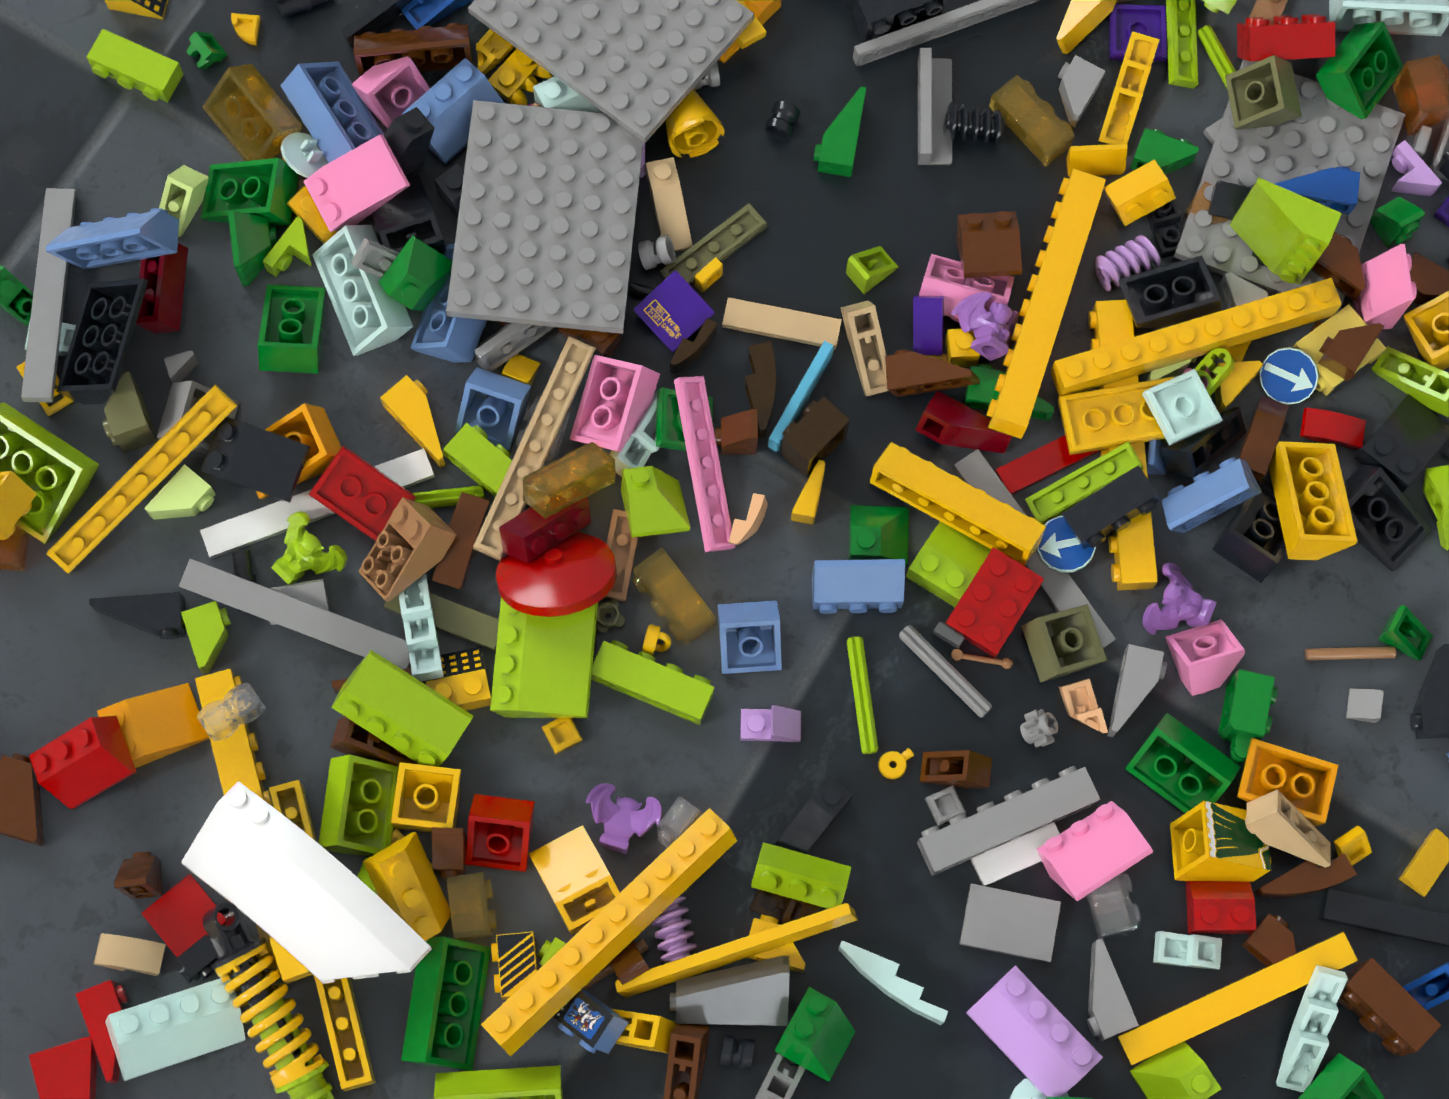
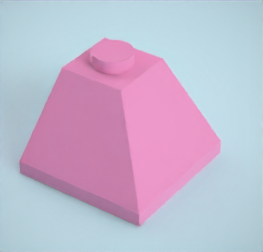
M408 56L372 66L351 84L366 107L387 129L395 118L403 115L402 113L430 89Z
M1222 619L1210 622L1205 626L1191 628L1166 636V641L1179 677L1192 696L1204 694L1221 687L1245 655V649Z

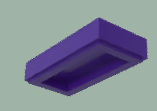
M915 295L913 297V352L922 355H943L944 296Z

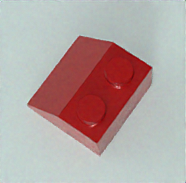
M474 794L468 818L466 865L526 872L533 829L535 801Z
M1186 881L1188 934H1250L1256 930L1255 898L1250 882Z

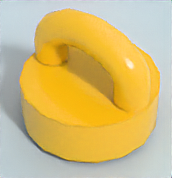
M648 625L642 646L644 653L653 655L654 651L664 652L670 648L671 638L668 634L660 632V626ZM657 640H663L664 644H657Z

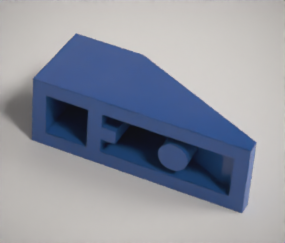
M1348 167L1328 168L1275 183V185L1342 214L1349 215L1357 205L1360 172L1352 171Z

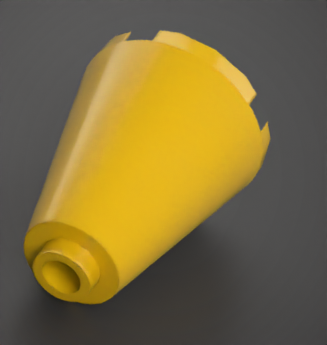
M694 88L665 120L669 147L674 155L681 158V154H689L690 158L706 154L719 144L717 139L720 135L724 136L725 133L721 121Z

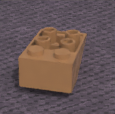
M402 497L358 572L385 601L389 602L444 558L457 534L429 506Z

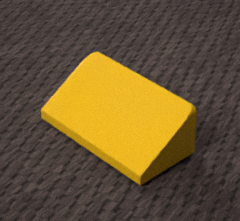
M1127 144L1071 146L1066 157L1068 176L1070 177L1073 168L1095 176L1123 175L1126 167Z
M1435 828L1429 833L1399 878L1400 881L1423 897L1427 895L1449 862V839L1439 829Z

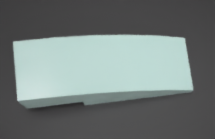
M657 392L654 394L652 403L622 451L612 450L605 460V463L621 477L623 469L644 467L651 453L658 451L660 448L656 446Z

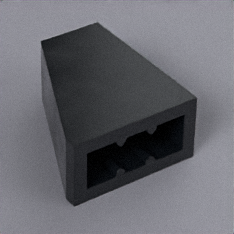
M417 107L395 118L384 133V137L405 176L423 167L434 132V126Z

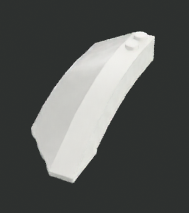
M239 781L217 802L181 861L183 866L230 903L234 904L241 912L269 934L314 974L322 984L335 982V979L353 977L355 980L378 977L379 973L397 971L398 974L408 973L431 950V946L348 868L283 814Z

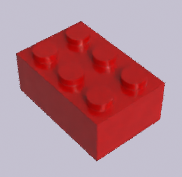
M1303 14L1302 20L1289 15L1274 16V21L1271 22L1270 19H1263V17L1246 18V23H1237V58L1252 62L1261 61L1273 55L1284 60L1335 57V22L1326 20V16H1319V14Z
M993 547L945 624L963 634L965 640L996 658L1042 585L1044 578Z

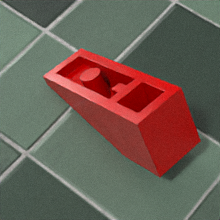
M110 979L75 995L105 1080L113 1084L119 1080L120 1067L105 1021L109 1014L126 1009L124 1003L128 1002V997L123 985L118 986L117 982Z

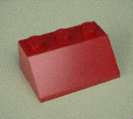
M117 716L90 717L29 755L38 783L69 809L77 808L137 772Z

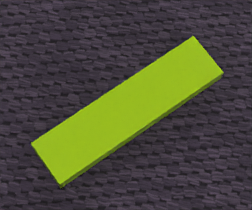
M1166 0L1169 84L1194 89L1198 86L1195 0Z
M1128 441L1027 497L1025 501L1034 518L1039 523L1045 524L1139 465L1141 470L1144 467Z

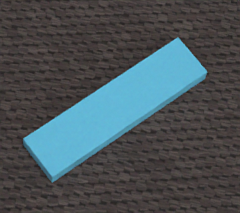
M826 341L823 342L770 435L768 448L776 452L780 450L784 437L783 431L791 422H796L833 356L834 347L832 344Z

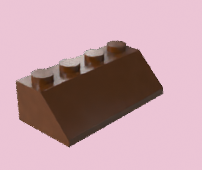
M451 23L446 27L437 28L422 26L418 30L405 31L403 29H394L389 33L365 32L360 36H354L353 52L359 77L372 66L407 56L411 58L420 73L452 70L465 58L473 64L468 24Z

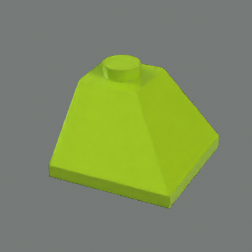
M653 466L623 469L621 494L632 538L690 531L679 480Z
M1185 1041L1151 1056L1129 1071L1147 1099H1207L1221 1090L1220 1085L1204 1061Z

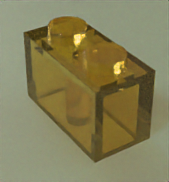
M483 872L447 877L454 939L469 941L493 937L492 929L497 928L495 910L489 911L488 898H493L491 879L485 880Z

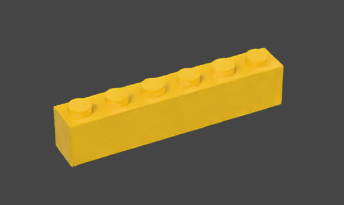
M891 442L873 467L869 483L990 549L994 547L1023 566L1027 564L1041 543L1046 526L1039 523L1038 520L1024 515L1013 509L1009 504L1002 503L988 495L985 491L977 489L962 481L959 477L936 467L932 462L925 461L910 453L904 447H899Z

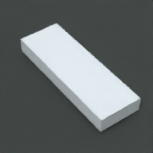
M1050 823L972 857L971 862L982 886H987L1042 862L1036 849L1044 845L1048 839L1060 834L1055 823Z

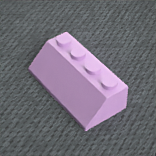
M1016 966L1005 974L966 1012L1045 1097H1062L1103 1058Z

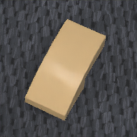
M101 933L94 965L120 971L127 969L157 976L160 973L166 944Z

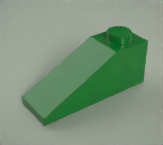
M866 87L858 89L823 134L822 144H816L813 161L819 162L817 172L851 177Z
M987 364L971 366L970 370L980 378V384L966 387L964 405L971 409L988 411L991 400H997L999 392L995 391L1000 373L1005 375V373ZM1037 396L1030 418L1050 421L1054 413V406Z

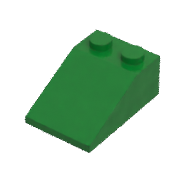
M280 158L210 165L201 219L229 223L228 212L236 211L266 217L271 227L291 225L293 211L286 203L296 194L299 174L290 168L285 161Z
M267 284L258 339L259 371L318 374L326 292L324 287Z

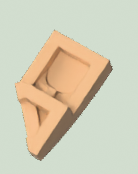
M753 493L746 521L734 519L729 544L739 545L758 531L768 507L765 495Z
M1089 678L1059 687L1068 716L1101 733H1108L1102 710L1097 705Z

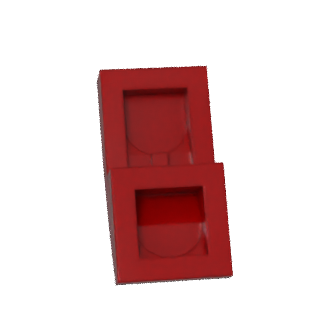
M1305 408L1300 436L1319 443L1327 444L1332 442L1357 450L1362 448L1366 420L1327 410Z

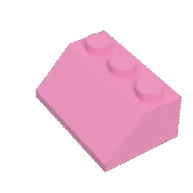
M931 254L919 296H944V315L950 317L953 321L959 322L958 315L953 316L951 312L961 300L972 294L990 292L992 294V298L984 305L987 312H989L993 301L1008 305L1015 277L1007 275L964 278L961 262Z
M1113 801L1101 805L1094 813L1083 820L1073 823L1069 829L1058 836L1048 839L1044 845L1036 849L1050 878L1076 901H1079L1153 853L1151 846L1127 813Z

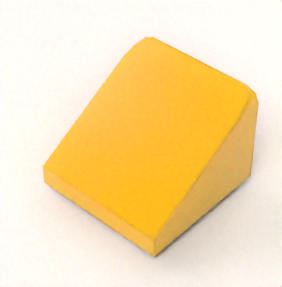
M516 354L509 359L501 375L532 385L541 363Z

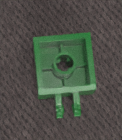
M1239 669L1227 681L1218 734L1222 740L1231 742V751L1229 753L1231 759L1236 763L1246 760L1252 738L1262 740L1264 735L1270 732L1272 716L1268 715L1270 704L1274 705L1278 688L1273 686L1275 677Z

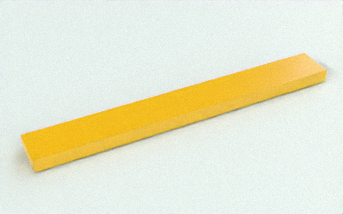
M215 384L46 554L69 574L237 407V404Z
M844 903L651 968L623 985L619 980H616V989L619 994L628 998L676 982V980L688 978L857 921L855 910L848 903Z
M1341 932L1119 1035L1118 1038L1131 1065H1134L1307 985L1316 965L1339 970L1358 960L1345 933Z

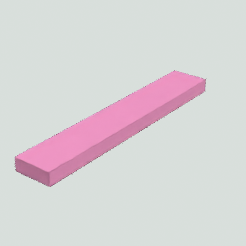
M704 376L679 377L674 380L704 549L705 552L731 550L735 548V545L729 544L732 526Z

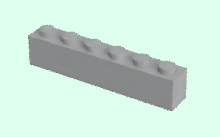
M1075 766L1069 767L1058 773L1060 776L1058 779L1049 782L1048 778H1044L1031 785L1033 789L1022 794L1021 790H1016L1004 796L1005 802L994 805L993 801L986 803L976 809L978 813L967 818L964 813L950 819V825L939 830L937 825L921 832L923 837L919 838L917 845L931 876L971 860L972 857L1050 823L1058 822L1096 805L1101 799L1086 767L1078 770Z

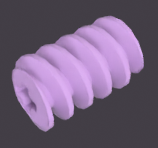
M1139 235L1134 241H1127L1125 246H1117L1115 252L1110 250L1105 253V257L1102 255L1095 258V270L1102 287L1106 291H1111V281L1116 287H1119L1118 280L1121 276L1123 278L1131 276V271L1134 275L1141 273L1140 266L1145 271L1151 270L1150 261L1157 267L1160 266L1161 262L1153 244L1145 236Z
M678 897L652 922V926L662 928L655 933V938L665 940L657 945L659 951L667 952L660 957L661 963H669L690 956L689 952L697 947L694 943H687V939L692 937L694 932L684 931V927L689 925L691 920L681 918V915L689 910L687 907H679L678 905L686 897Z

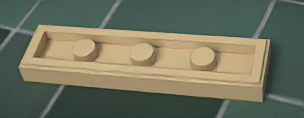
M728 297L722 328L819 347L826 341L832 344L836 350L842 319Z

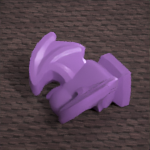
M990 292L975 293L961 300L954 307L951 315H958L963 332H974L976 339L972 342L970 348L992 361L1008 353L1009 345L1012 341L1011 337L1016 323H1018L1019 312H1012L1007 305L996 303V301H993L989 312H987L984 305L992 298V294Z
M1165 563L1162 567L1164 576H1167L1170 580V584L1165 588L1163 595L1164 600L1162 604L1165 606L1160 609L1158 603H1152L1146 608L1143 615V627L1151 635L1156 634V630L1177 628L1180 620L1186 621L1190 627L1208 625L1217 603L1211 599H1203L1199 593L1194 592L1191 583L1180 572L1181 568L1174 563Z
M608 783L599 784L590 791L586 799L587 804L591 803L595 823L604 824L605 833L601 835L599 844L602 848L626 855L629 850L628 840L635 833L641 837L655 823L656 825L660 824L662 806L654 797H647L645 808L639 811L637 810L641 807L642 803H638L629 797L621 798L617 796L616 804L611 801V796L616 792L615 786Z

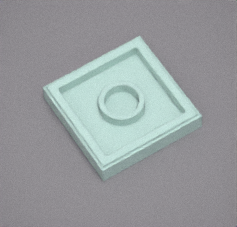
M1195 369L1142 393L1169 446L1215 426L1222 421L1218 410Z

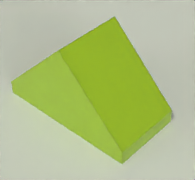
M878 246L851 255L847 262L846 274L860 291L865 294L893 273L898 266L884 249Z

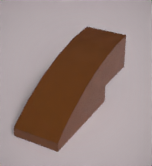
M1263 395L1259 399L1238 459L1247 461L1255 479L1261 481L1267 472L1289 407Z
M461 492L449 527L457 536L444 558L436 564L432 581L458 589L465 586L472 559L477 551L473 549V546L486 519L491 500Z
M1342 854L1333 859L1331 865L1326 868L1323 866L1318 868L1315 863L1305 861L1254 892L1257 897L1265 898L1299 897L1332 888L1356 876L1357 873L1346 855Z

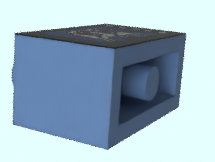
M583 988L553 1016V1018L560 1022L558 1025L560 1030L572 1037L577 1035L581 1038L579 1044L592 1053L599 1050L609 1054L629 1023Z

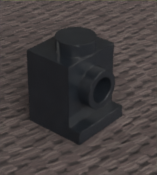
M204 935L176 958L182 965L178 968V971L188 983L194 979L197 981L199 978L205 980L215 972L211 965L220 957L209 936Z

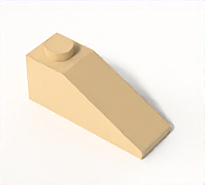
M674 157L645 163L646 179L660 236L668 235L671 238L675 252L688 250L693 245Z
M864 301L841 307L847 338L865 396L888 391L886 351L875 305L870 301Z
M1278 789L1247 803L1246 827L1250 833L1255 834L1264 844L1325 868L1331 865L1330 842Z

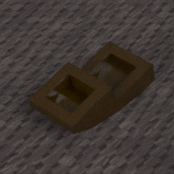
M706 318L694 343L685 338L682 339L670 362V372L676 374L682 371L705 351L717 333L716 322Z
M759 889L756 890L749 910L757 914L778 919L780 924L817 913L820 909V906Z

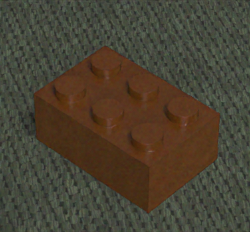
M1373 958L1357 964L1347 974L1348 980L1338 1002L1349 1011L1352 1009L1360 1016L1359 1022L1371 1033L1375 1031L1383 1039L1382 1045L1391 1054H1398L1401 1057L1417 1052L1442 1026Z

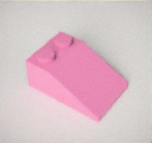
M383 134L326 164L303 181L330 232L339 231L345 225H357L410 186Z
M594 355L570 440L621 452L652 403L660 373L642 365Z

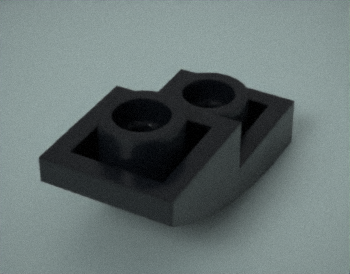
M1175 199L1147 214L1161 259L1174 255L1183 231L1180 223L1181 214Z

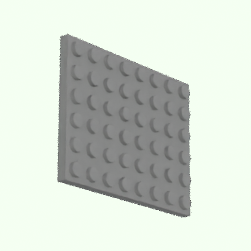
M474 0L468 7L471 15L644 143L648 141L754 20V13L736 0Z
M1242 60L1240 69H1243L1259 61L1250 62L1247 60ZM1294 74L1302 116L1278 126L1235 129L1230 100H1228L1173 257L1184 261L1202 255L1208 270L1223 276L1231 272L1274 295L1324 280L1310 270L1300 284L1287 283L1281 280L1278 275L1272 273L1267 267L1259 265L1257 259L1251 256L1253 251L1230 226L1232 220L1208 214L1213 187L1217 181H1224L1252 188L1258 177L1275 184L1336 167H1348L1352 171L1360 172L1357 205L1349 215L1341 214L1334 231L1339 235L1349 238L1352 244L1358 248L1359 253L1405 117L1404 113L1377 104L1366 119H1359L1327 99L1319 82ZM1336 288L1341 303H1343L1345 294Z
M473 100L446 315L450 317L623 334L643 141L604 113Z

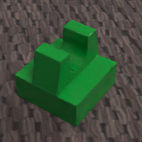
M195 31L189 38L191 44L186 52L189 56L194 57L200 53L201 58L196 63L200 69H206L215 62H221L228 55L212 33Z

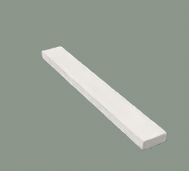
M424 448L374 466L404 488L435 478ZM311 490L292 496L290 503L281 500L204 528L200 532L210 559H214L234 550H239L287 532L289 526L287 519L296 511L306 512L310 518V523L336 513L308 495Z

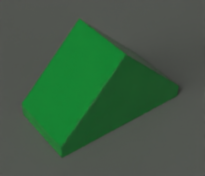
M1401 605L1390 615L1378 640L1388 646H1395L1396 650L1415 660L1421 661L1433 635L1406 606Z

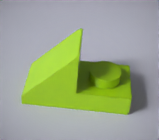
M298 216L263 260L266 271L275 277L281 271L287 270L293 260V255L309 266H312L306 229L303 220Z

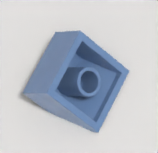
M476 367L465 384L455 432L458 433L466 422L471 427L477 425L486 432L489 442L495 446L500 444L505 449L510 450L526 411L531 385Z
M777 601L718 604L722 674L782 670L780 616Z

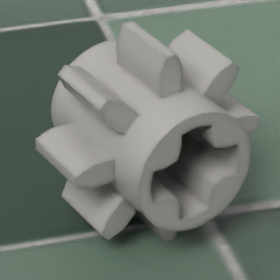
M1040 709L1024 714L1026 722L1021 724L1020 730L1027 743H1034L1037 748L1055 742L1052 735L1058 732V723L1051 713H1044V710Z

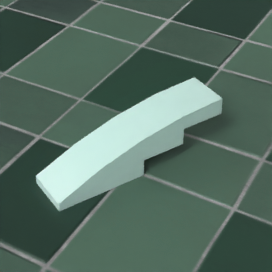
M425 573L399 594L412 676L421 682L444 677L427 574Z
M845 941L841 942L838 950L859 973L884 994L918 1015L939 1025L944 1023L948 1014L947 1010L920 1000L924 987L895 976L900 964Z
M1316 965L1289 1034L1276 1081L1277 1086L1304 1093L1305 1089L1311 1084L1330 1044L1327 1035L1339 1012L1336 1003L1348 980L1345 972Z

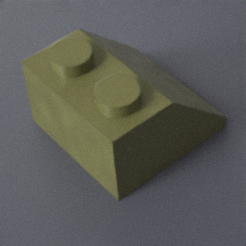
M1273 55L1225 76L1235 129L1278 126L1302 116L1292 63Z
M130 371L125 372L118 382L116 392L111 395L104 408L107 419L102 421L107 437L111 438L114 446L119 445L123 453L157 442L141 390Z
M1088 604L1041 616L1021 626L1040 683L1107 661Z

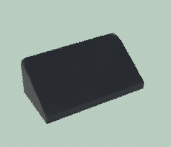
M1217 181L1213 187L1208 214L1232 220L1252 188Z

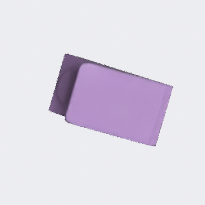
M1406 140L1396 146L1391 156L1392 164L1404 176L1396 182L1391 191L1431 197L1442 184L1440 179Z
M772 705L771 709H741L740 741L800 742L801 711Z

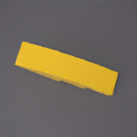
M1132 31L1098 141L1107 144L1128 143L1160 39Z

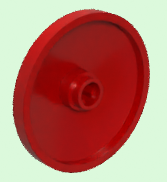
M576 532L530 563L505 553L496 570L498 591L502 599L519 612L541 617L569 615L593 606L609 593L617 576L615 556L610 547L599 538L582 532Z

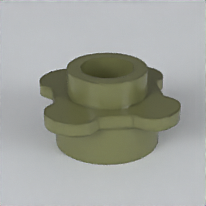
M611 599L598 605V624L596 627L599 632L606 633L612 627L620 628L624 625L625 618L620 615L618 601ZM610 614L611 617L607 619L605 618V615Z

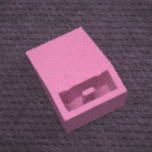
M1400 244L1361 265L1365 288L1355 301L1353 300V305L1356 313L1367 325L1380 323L1384 325L1383 329H1392L1416 298V284L1414 281H1411L1410 277L1412 259L1410 254H1406L1405 244Z

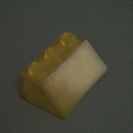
M252 64L228 67L202 107L245 161L273 158L281 152L283 139L291 133L299 132L303 127Z

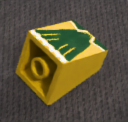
M1203 801L1170 824L1175 880L1254 882L1270 872L1271 857L1269 845L1264 844L1255 834L1250 833L1245 824L1247 810Z

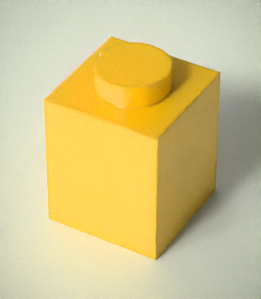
M948 329L945 338L948 363L959 367L977 365L980 354L970 348L972 342L976 339L973 331L965 333L962 329Z

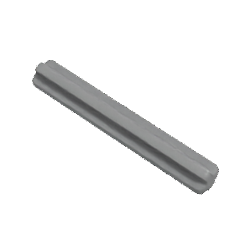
M912 625L906 626L900 632L899 638L979 717L982 718L991 710L992 705Z

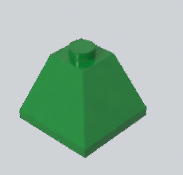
M230 211L228 212L234 268L242 286L245 287L249 286L265 267L263 260L271 251L273 245L278 242L276 227L271 228L268 218Z
M412 235L379 280V284L394 300L411 310L424 311L451 275L453 260Z
M850 505L848 560L905 559V566H908L909 507Z

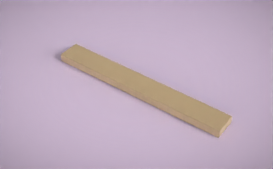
M570 336L568 337L474 543V550L501 560L504 552L499 527L523 512L596 350L595 347Z

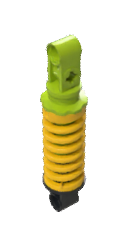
M221 903L208 910L203 916V927L220 957L211 967L213 970L215 969L223 983L232 979L230 975H234L235 978L228 982L224 988L227 993L242 991V994L232 1001L233 1007L250 1006V1009L241 1014L240 1020L242 1023L252 1021L254 1026L248 1030L247 1034L250 1038L260 1037L261 1042L255 1046L256 1052H268L269 1057L264 1059L263 1066L265 1068L275 1066L276 1068L269 1072L276 1094L287 1092L290 1095V1099H334L331 1093L333 1088L330 1083L326 1082L322 1074L329 1066L328 1061L321 1054L315 1056L319 1051L317 1043L306 1044V1041L311 1037V1031L309 1028H298L304 1021V1017L301 1013L291 1014V1011L296 1006L295 999H283V996L288 992V985L286 983H279L271 986L281 976L278 968L264 971L273 961L272 954L266 948V938L253 940L238 908L232 903ZM218 913L224 915L226 919L225 926L218 922Z

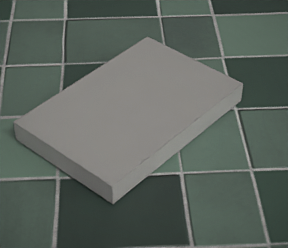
M971 883L959 945L1050 963L1061 902Z

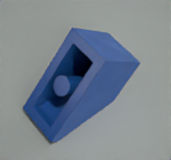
M1449 961L1403 986L1425 1010L1449 999Z

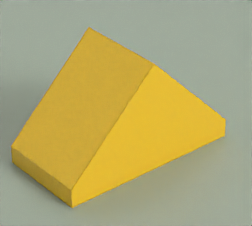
M1260 361L1234 363L1232 372L1215 390L1216 409L1219 413L1224 412L1258 374L1263 366ZM1218 363L1216 367L1218 365L1224 367L1226 363Z
M270 936L269 940L284 982L288 984L313 975Z

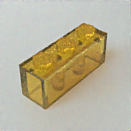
M1016 75L992 94L989 107L993 111L1000 110L1002 118L1005 115V124L1045 167L1071 147L1075 136L1073 129L1066 121H1061L1054 114V109L1047 101H1042L1035 94V89L1027 80L1023 81Z
M591 442L522 477L523 501L546 519L615 483V458L597 444Z
M663 548L633 568L635 576L632 580L642 594L648 593L653 600L650 603L659 617L664 615L671 623L668 628L678 641L683 639L688 645L716 624L715 615Z

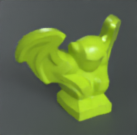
M296 511L288 517L287 522H289V526L284 539L287 549L284 555L277 559L271 567L288 585L299 581L305 575L304 571L310 569L315 574H322L334 569L341 572L345 568L348 557L340 546H329V552L322 551L324 547L321 546L318 538L308 533L307 530L305 531V526L310 523V518L306 512Z

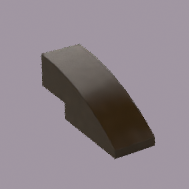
M771 340L748 346V358L753 374L745 376L744 386L751 409H757L759 439L766 436L775 400L776 367Z

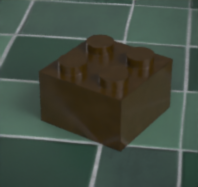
M825 397L818 403L816 401L811 402L803 411L805 416L798 423L795 421L791 422L782 433L784 437L781 442V455L806 478L812 473L819 460L824 461L847 437L850 420Z

